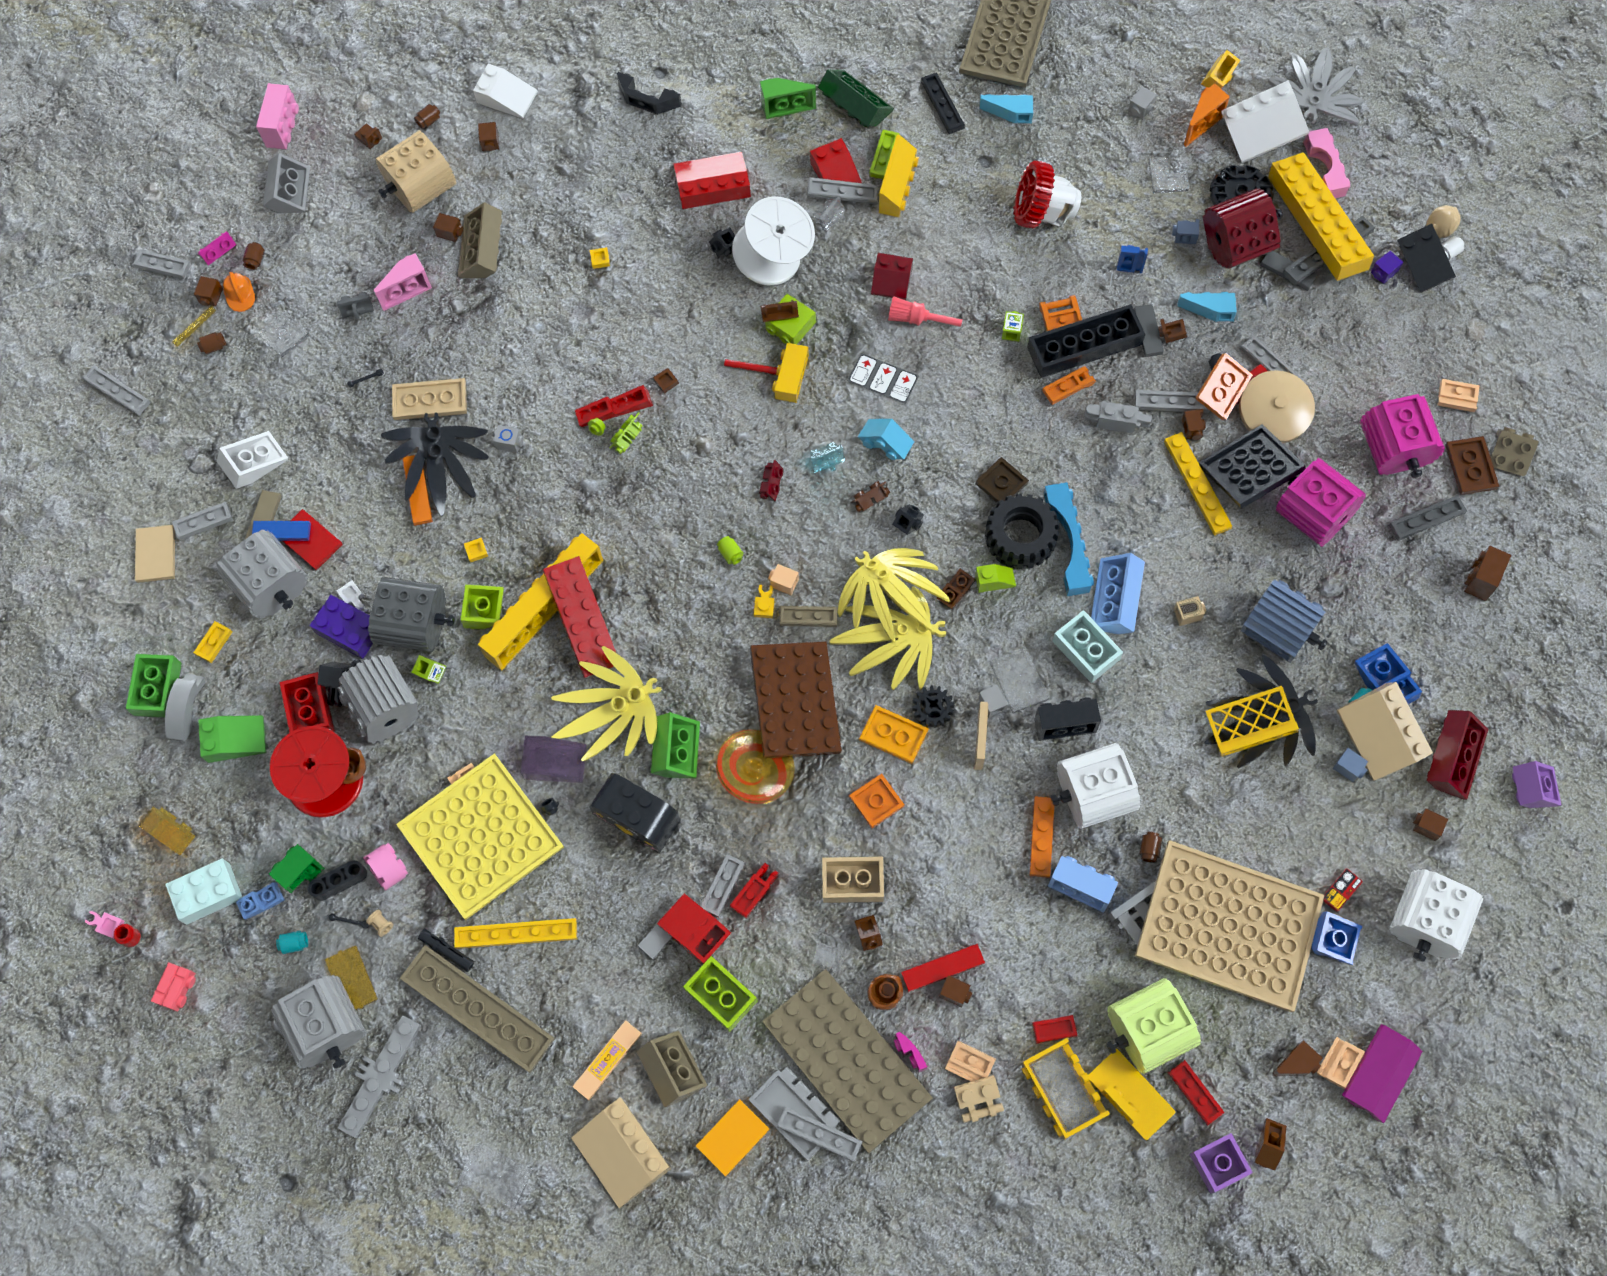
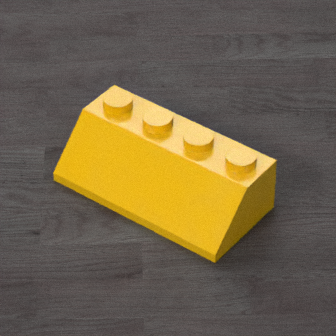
M901 135L896 136L879 193V213L894 217H900L901 211L905 210V196H909L911 189L909 183L913 182L915 176L913 169L914 167L917 168L919 162L917 149Z

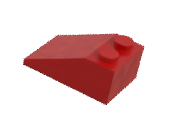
M842 138L810 151V164L818 178L862 183L850 152ZM831 199L832 203H835V202H837V201H840V200Z

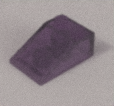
M525 735L521 775L524 780L583 783L585 761H581V759L586 754L587 744L546 736Z

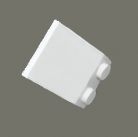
M487 64L473 90L478 104L522 119L538 92L537 89L505 69L491 64Z
M269 431L221 447L217 457V463L236 489L255 482L288 460V457Z

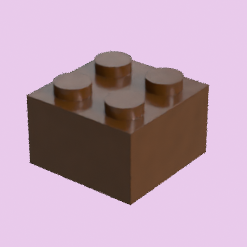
M1490 545L1485 551L1481 550L1478 558H1475L1471 565L1473 569L1471 574H1468L1464 581L1466 585L1464 592L1486 601L1498 588L1512 555Z

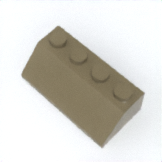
M484 202L464 216L458 277L487 278L496 272L497 256L499 253L498 244L501 236L502 210Z

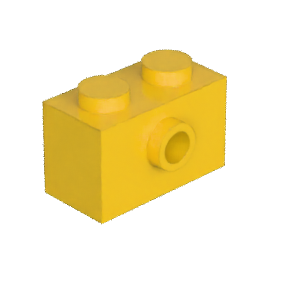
M1226 50L1217 58L1201 84L1204 87H1211L1215 83L1222 88L1233 77L1231 74L1240 62V59Z

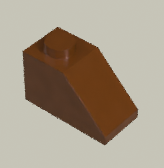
M1303 1040L1298 1043L1272 1074L1274 1076H1306L1310 1073L1314 1075L1321 1067L1319 1062L1323 1058Z
M1268 1118L1265 1119L1256 1147L1254 1163L1264 1168L1276 1170L1285 1149L1286 1125Z

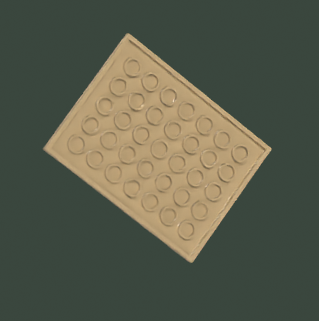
M1169 840L1165 848L1135 957L1283 1010L1295 1012L1324 895Z

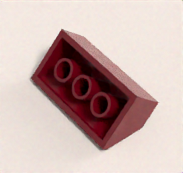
M1448 710L1426 780L1436 790L1463 800L1468 799L1489 730L1471 711Z

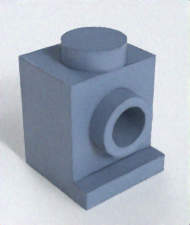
M1196 219L1195 222L1187 220L1178 221L1177 225H1173L1172 236H1175V243L1196 244L1199 237V219Z

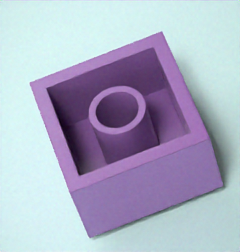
M1232 1133L1189 1154L1210 1194L1253 1173Z

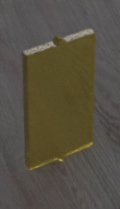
M356 945L344 951L340 950L338 954L325 959L330 974L340 978L355 1010L364 1009L366 1005L378 1000Z

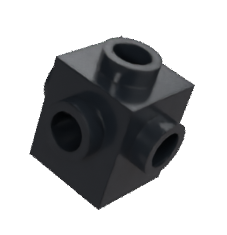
M729 227L723 231L720 229L712 234L713 238L709 241L712 251L716 253L717 257L723 254L725 256L731 254L735 237L732 229Z
M909 504L899 508L892 525L908 535L920 529L923 524L921 520L925 514L920 512L918 507Z

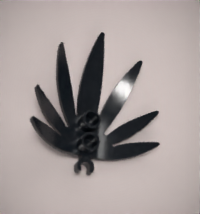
M435 412L433 420H430L428 413H425L424 421L428 427H406L381 433V438L389 441L409 440L394 449L384 462L385 464L400 461L414 451L415 448H418L419 450L408 471L404 500L408 501L414 493L421 477L424 459H427V479L430 494L437 512L442 517L446 505V476L442 458L445 459L447 467L457 484L470 497L475 498L476 493L466 471L449 447L451 446L467 457L487 460L489 456L482 450L457 438L472 439L486 435L488 430L470 426L438 427L436 426L439 417L438 413Z
M1262 654V660L1268 674L1278 686L1283 687L1295 722H1297L1298 728H1301V735L1306 749L1311 756H1315V733L1311 720L1303 706L1316 705L1318 700L1309 701L1307 699L1310 694H1313L1312 690L1306 691L1303 697L1298 698L1286 674L1269 657ZM1241 668L1236 669L1244 680L1262 692L1277 687L1258 674ZM1280 692L1271 694L1274 697L1272 699L1269 698L1268 701L1279 706L1282 700ZM1249 696L1214 699L1206 701V705L1215 708ZM1255 699L1252 700L1249 707L1254 710L1261 709L1264 702ZM1266 704V710L1262 714L1273 718L1277 708ZM1238 705L1232 708L1233 711L1245 710ZM1279 710L1275 720L1282 723L1290 720L1288 714ZM1252 714L1243 718V720L1254 724L1258 715ZM1260 716L1256 726L1265 729L1268 728L1271 721ZM1239 721L1230 724L1227 728L1234 731ZM1241 722L1237 732L1246 735L1249 734L1252 727ZM1222 729L1219 734L1221 743L1230 740L1233 733ZM1299 730L1297 733L1286 736L1283 750L1285 767L1289 765L1296 751ZM1214 735L1204 742L1205 745L1217 744ZM1276 740L1251 747L1238 763L1237 768L1240 769L1256 760Z

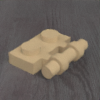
M994 1075L954 1087L959 1108L968 1107L969 1112L961 1115L964 1123L969 1121L973 1123L979 1121V1118L989 1115L990 1117L997 1116V1113L1004 1111L1002 1103L993 1104V1099L1000 1098ZM986 1102L987 1107L979 1110L975 1109L974 1105Z

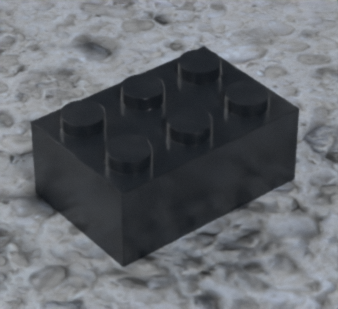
M1085 697L1076 702L1065 700L1060 702V704L1044 703L1040 705L1034 718L1038 741L1097 733L1101 723L1097 699Z

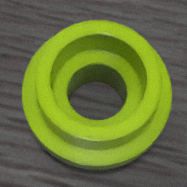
M595 418L588 422L589 431L592 434L601 436L604 433L606 427L602 420Z

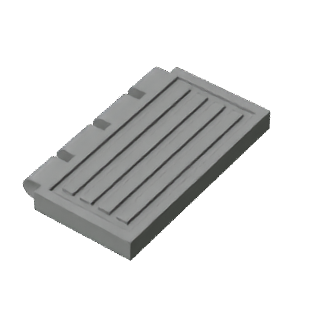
M786 1067L782 1072L777 1070L750 1097L749 1101L809 1161L821 1147L777 1127L785 1106L836 1129L835 1127L839 1124L840 1120L831 1111L823 1116L822 1113L827 1107L816 1096L809 1101L807 1098L812 1092L801 1080L794 1086L792 1083L797 1079V1076Z

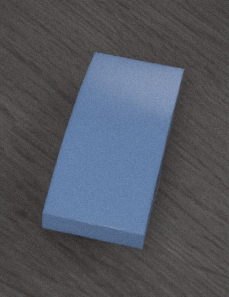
M272 882L258 892L252 891L236 901L243 919H248L284 901V897L278 884Z

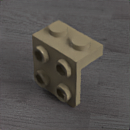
M1504 427V430L1498 428L1496 433L1498 439L1491 455L1493 467L1525 476L1539 441L1534 439V435L1525 432L1522 435L1515 434V429Z

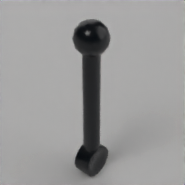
M378 369L375 373L355 381H348L347 385L350 388L354 387V384L375 376H382L384 372L382 369Z
M334 913L328 917L330 921L337 920L356 924L364 929L370 926L366 920L362 922L338 917Z

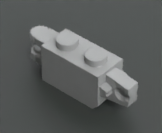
M1103 401L1101 405L1090 404L1086 406L1084 417L1088 421L1098 422L1097 428L1126 433L1134 432L1135 428H1149L1152 418L1150 415L1142 414L1139 411V407Z

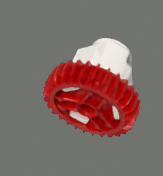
M1036 160L1029 163L1026 170H1024V174L1021 176L1015 195L1013 214L1015 222L1022 227L1035 228L1041 221L1061 226L1067 219L1073 220L1077 215L1081 203V192L1067 179L1055 176L1052 165Z

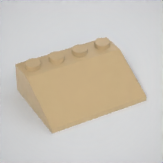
M1397 682L1385 683L1336 710L1359 755L1368 761L1365 767L1368 769L1367 771L1373 781L1414 764L1433 753Z
M621 1097L602 1110L572 1137V1140L619 1209L671 1170Z

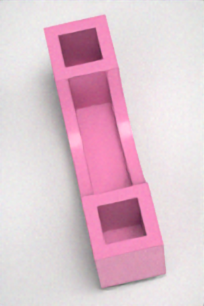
M1328 128L1309 131L1310 133L1305 136L1303 142L1308 157L1317 158L1327 166L1328 173L1323 176L1322 180L1335 198L1346 196L1350 188V181L1346 178L1344 165L1339 160V152L1333 144L1332 134L1329 133Z

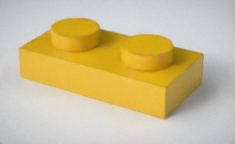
M214 621L193 653L212 663L233 631Z

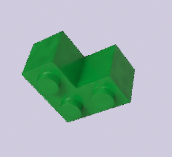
M297 844L286 852V856L281 861L273 865L269 875L285 890L292 893L305 879L311 882L325 868Z

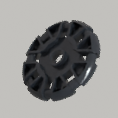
M1249 165L1228 166L1222 169L1220 174H1216L1210 184V192L1212 193L1210 198L1213 205L1241 195L1238 189H1244L1246 192L1260 189L1267 193L1268 197H1271L1272 202L1274 199V194L1272 193L1273 185L1266 174L1263 175L1259 169Z

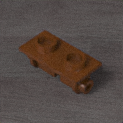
M791 300V302L760 306L763 322L799 317L797 301Z
M877 481L869 486V491L864 493L862 490L854 495L855 499L850 502H856L855 508L858 512H864L874 505L871 501L872 497L876 503L888 497L890 491L887 487H883L886 481L882 483Z

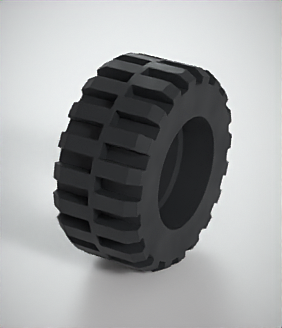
M1022 493L1016 494V497L1009 495L1005 497V501L1000 500L997 502L996 507H993L990 511L985 530L986 545L990 547L989 552L991 555H997L996 560L1000 563L1006 562L1007 567L1011 568L1013 565L1017 566L1016 569H1022L1023 566H1027V569L1034 567L1035 563L1039 566L1044 562V559L1047 560L1051 556L1052 551L1056 547L1059 535L1057 515L1055 511H1051V506L1048 503L1044 504L1043 499L1039 497L1037 499L1032 498L1033 495L1031 494L1022 496ZM1014 520H1026L1037 527L1040 536L1030 543H1018L1006 535L1004 527Z

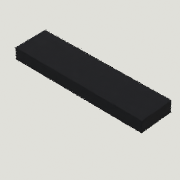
M937 72L922 77L921 83L948 134L965 129V124Z

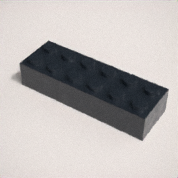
M1132 304L1031 336L1028 340L1027 349L1040 378L1141 346L1143 345L1145 332Z

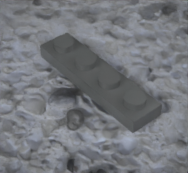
M1456 495L1392 521L1389 527L1397 541H1400L1461 516L1467 512V509L1459 496Z

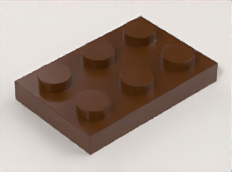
M1484 436L1448 441L1445 444L1460 495L1497 490L1500 487Z

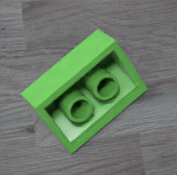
M671 712L657 716V732L652 751V774L666 778H696L700 721Z

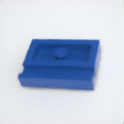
M1122 245L1116 271L1134 273L1136 270L1143 273L1148 248L1140 250V247Z

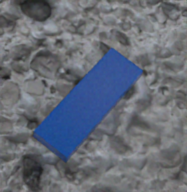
M253 521L252 534L260 530H268L273 533L278 541H309L311 523L310 521Z

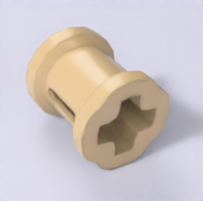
M380 910L373 912L366 920L369 925H372L378 931L377 934L380 937L386 935L394 925L383 917Z

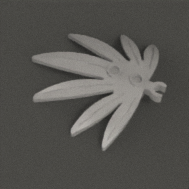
M1325 47L1317 58L1312 74V82H1310L1306 63L1299 55L1292 53L1290 57L1292 68L1302 90L1293 82L1289 81L1299 107L1304 108L1305 113L1303 117L1305 121L1307 117H1311L1313 119L1312 124H1315L1319 111L1358 126L1359 119L1351 111L1343 107L1362 105L1363 100L1352 94L1331 96L1351 79L1355 68L1348 67L1343 69L1327 86L1326 84L1331 73L1332 57L1329 48ZM1273 77L1269 79L1268 83L1275 87L1288 80Z

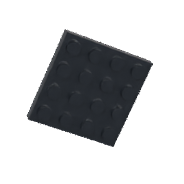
M1263 424L1199 462L1203 471L1240 509L1301 474L1306 469L1305 464Z

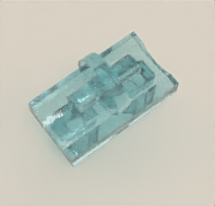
M835 442L827 444L825 451L820 452L819 449L810 451L814 472L830 468L831 472L836 471L835 465L845 461L842 445H836Z

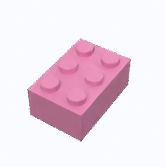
M270 83L267 85L256 125L267 148L287 149V145L291 141V130L295 126V115L298 114L299 106L288 85Z

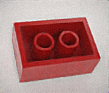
M318 672L279 682L289 732L306 726H320L335 732L330 707L327 704L326 688L317 684Z

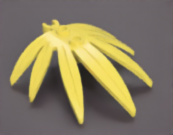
M897 548L884 551L870 559L866 551L863 552L865 558L859 559L855 557L856 563L860 568L852 574L842 591L837 611L839 617H841L854 594L853 624L854 628L859 627L867 585H869L876 613L892 643H895L894 628L889 607L882 591H886L900 607L931 632L933 631L930 620L918 599L896 577L898 576L950 602L949 597L931 581L911 570L898 567L907 566L938 570V567L930 562L910 558L913 556H924L922 551Z
M912 586V593L918 599L930 620V610L924 595L919 589ZM885 591V594H886L900 609H902L904 612H906V611H905L902 607H900V606L892 599V597ZM853 606L846 607L845 611L853 613ZM863 606L862 616L879 619L874 606ZM889 609L892 621L897 622L893 623L895 643L890 642L869 653L850 670L849 675L854 676L871 669L893 657L907 646H911L895 671L891 689L894 690L906 677L920 652L917 679L919 690H922L932 659L931 635L945 637L946 631L938 630L939 627H945V621L931 624L933 627L931 632L911 615H904ZM877 623L844 632L832 638L830 644H866L889 641L890 638L882 624Z
M602 646V650L609 661L625 677L596 664L582 661L579 664L597 677L619 685L620 689H584L551 697L554 701L567 703H595L611 700V702L584 714L562 728L551 737L554 740L593 731L622 715L601 735L582 757L581 761H587L607 748L624 731L633 716L635 718L629 732L624 756H629L635 748L643 729L644 717L648 743L653 744L656 737L657 715L649 694H656L662 690L661 687L652 688L653 683L657 682V679H649L644 686L634 668L620 655Z

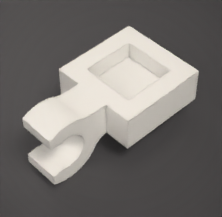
M353 580L337 590V593L344 602L354 605L363 612H367V609L360 601L364 595Z

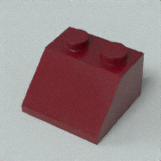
M878 253L871 295L889 298L894 296L906 300L913 270V258Z

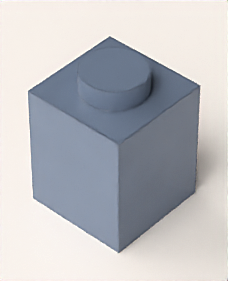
M1347 748L1332 769L1354 782L1357 777L1361 779L1368 770L1365 768L1368 761Z

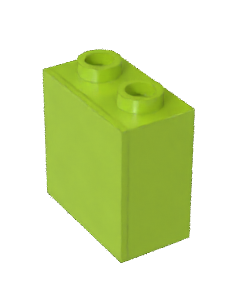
M786 294L779 303L791 302V300L797 301L799 317L765 322L767 332L779 337L786 345L787 343L798 344L816 323V312L789 294Z

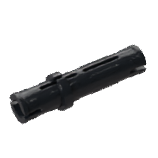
M426 928L420 932L418 940L427 944L434 952L442 954L466 972L471 970L475 962L474 960L445 942L444 938L435 936Z

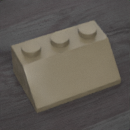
M679 1030L650 1040L636 1051L664 1107L676 1104L708 1086Z

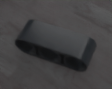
M356 860L349 861L312 880L307 887L308 893L318 901L326 900L362 882L367 876V869ZM360 867L359 873L357 875H352V871L355 868ZM337 877H341L340 883L334 885V880ZM319 886H323V890L319 894H315L316 889Z

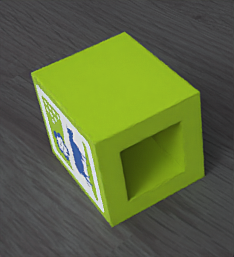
M1006 311L1002 333L1003 340L1020 342L1024 314L1016 311Z
M419 655L411 673L439 684L446 666L433 659Z

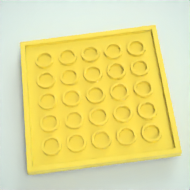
M495 753L396 824L465 920L564 848Z

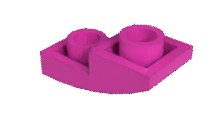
M901 1032L896 1033V1039L893 1041L897 1051H901L903 1056L909 1053L912 1054L909 1059L913 1069L917 1068L918 1072L926 1070L927 1065L916 1046Z

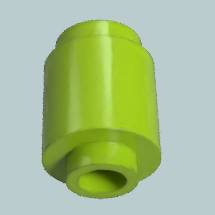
M726 536L717 543L718 551L728 564L736 565L743 559L744 553L733 538Z

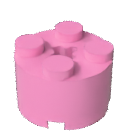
M389 843L381 845L363 857L365 863L369 864L370 871L385 891L406 878L408 874L401 859L396 860L395 851Z

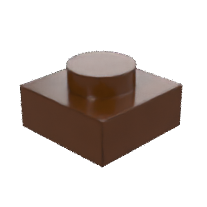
M669 368L653 377L654 382L664 394L679 384Z

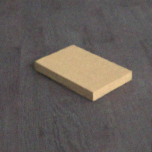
M166 525L136 529L135 581L140 583L175 579L174 526Z
M982 701L980 702L978 712L974 770H982L985 760L988 702Z

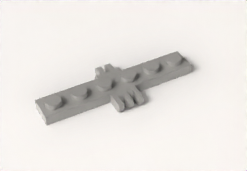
M402 1015L376 1062L366 1056L362 1058L363 1061L369 1064L366 1067L359 1063L358 1067L363 1069L364 1072L362 1074L359 1071H355L354 1075L365 1081L340 1122L338 1129L357 1139L384 1091L389 1093L392 1090L399 1093L400 1089L393 1085L396 1082L403 1086L404 1082L397 1079L399 1074L396 1073V1070L420 1030V1024Z

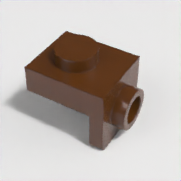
M1164 318L1160 319L1161 326L1158 329L1160 337H1164L1166 343L1187 338L1183 319L1166 324Z

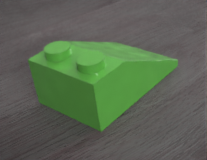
M782 78L760 81L761 101L766 119L816 109V87L814 84Z
M263 715L215 716L198 719L200 754L208 763L266 753Z

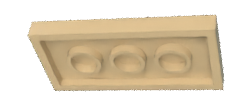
M465 378L392 384V417L394 420L424 418L425 413H428V417H434L435 412L438 413V416L467 414Z

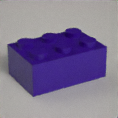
M333 595L329 596L309 625L315 634L361 659L365 657L373 645L369 636L370 632H368L370 615Z

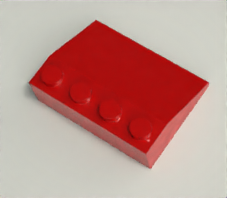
M742 152L674 163L682 209L751 197L750 182Z

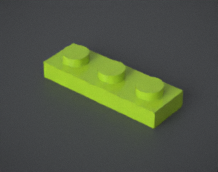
M882 130L869 172L870 177L884 179L896 136L900 135V133Z

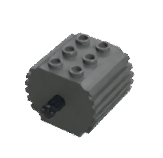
M382 577L378 583L369 618L368 632H370L369 636L372 643L433 652L435 647L438 646L442 626L445 622L448 626H453L455 619L453 615H449L446 618V594L443 586Z

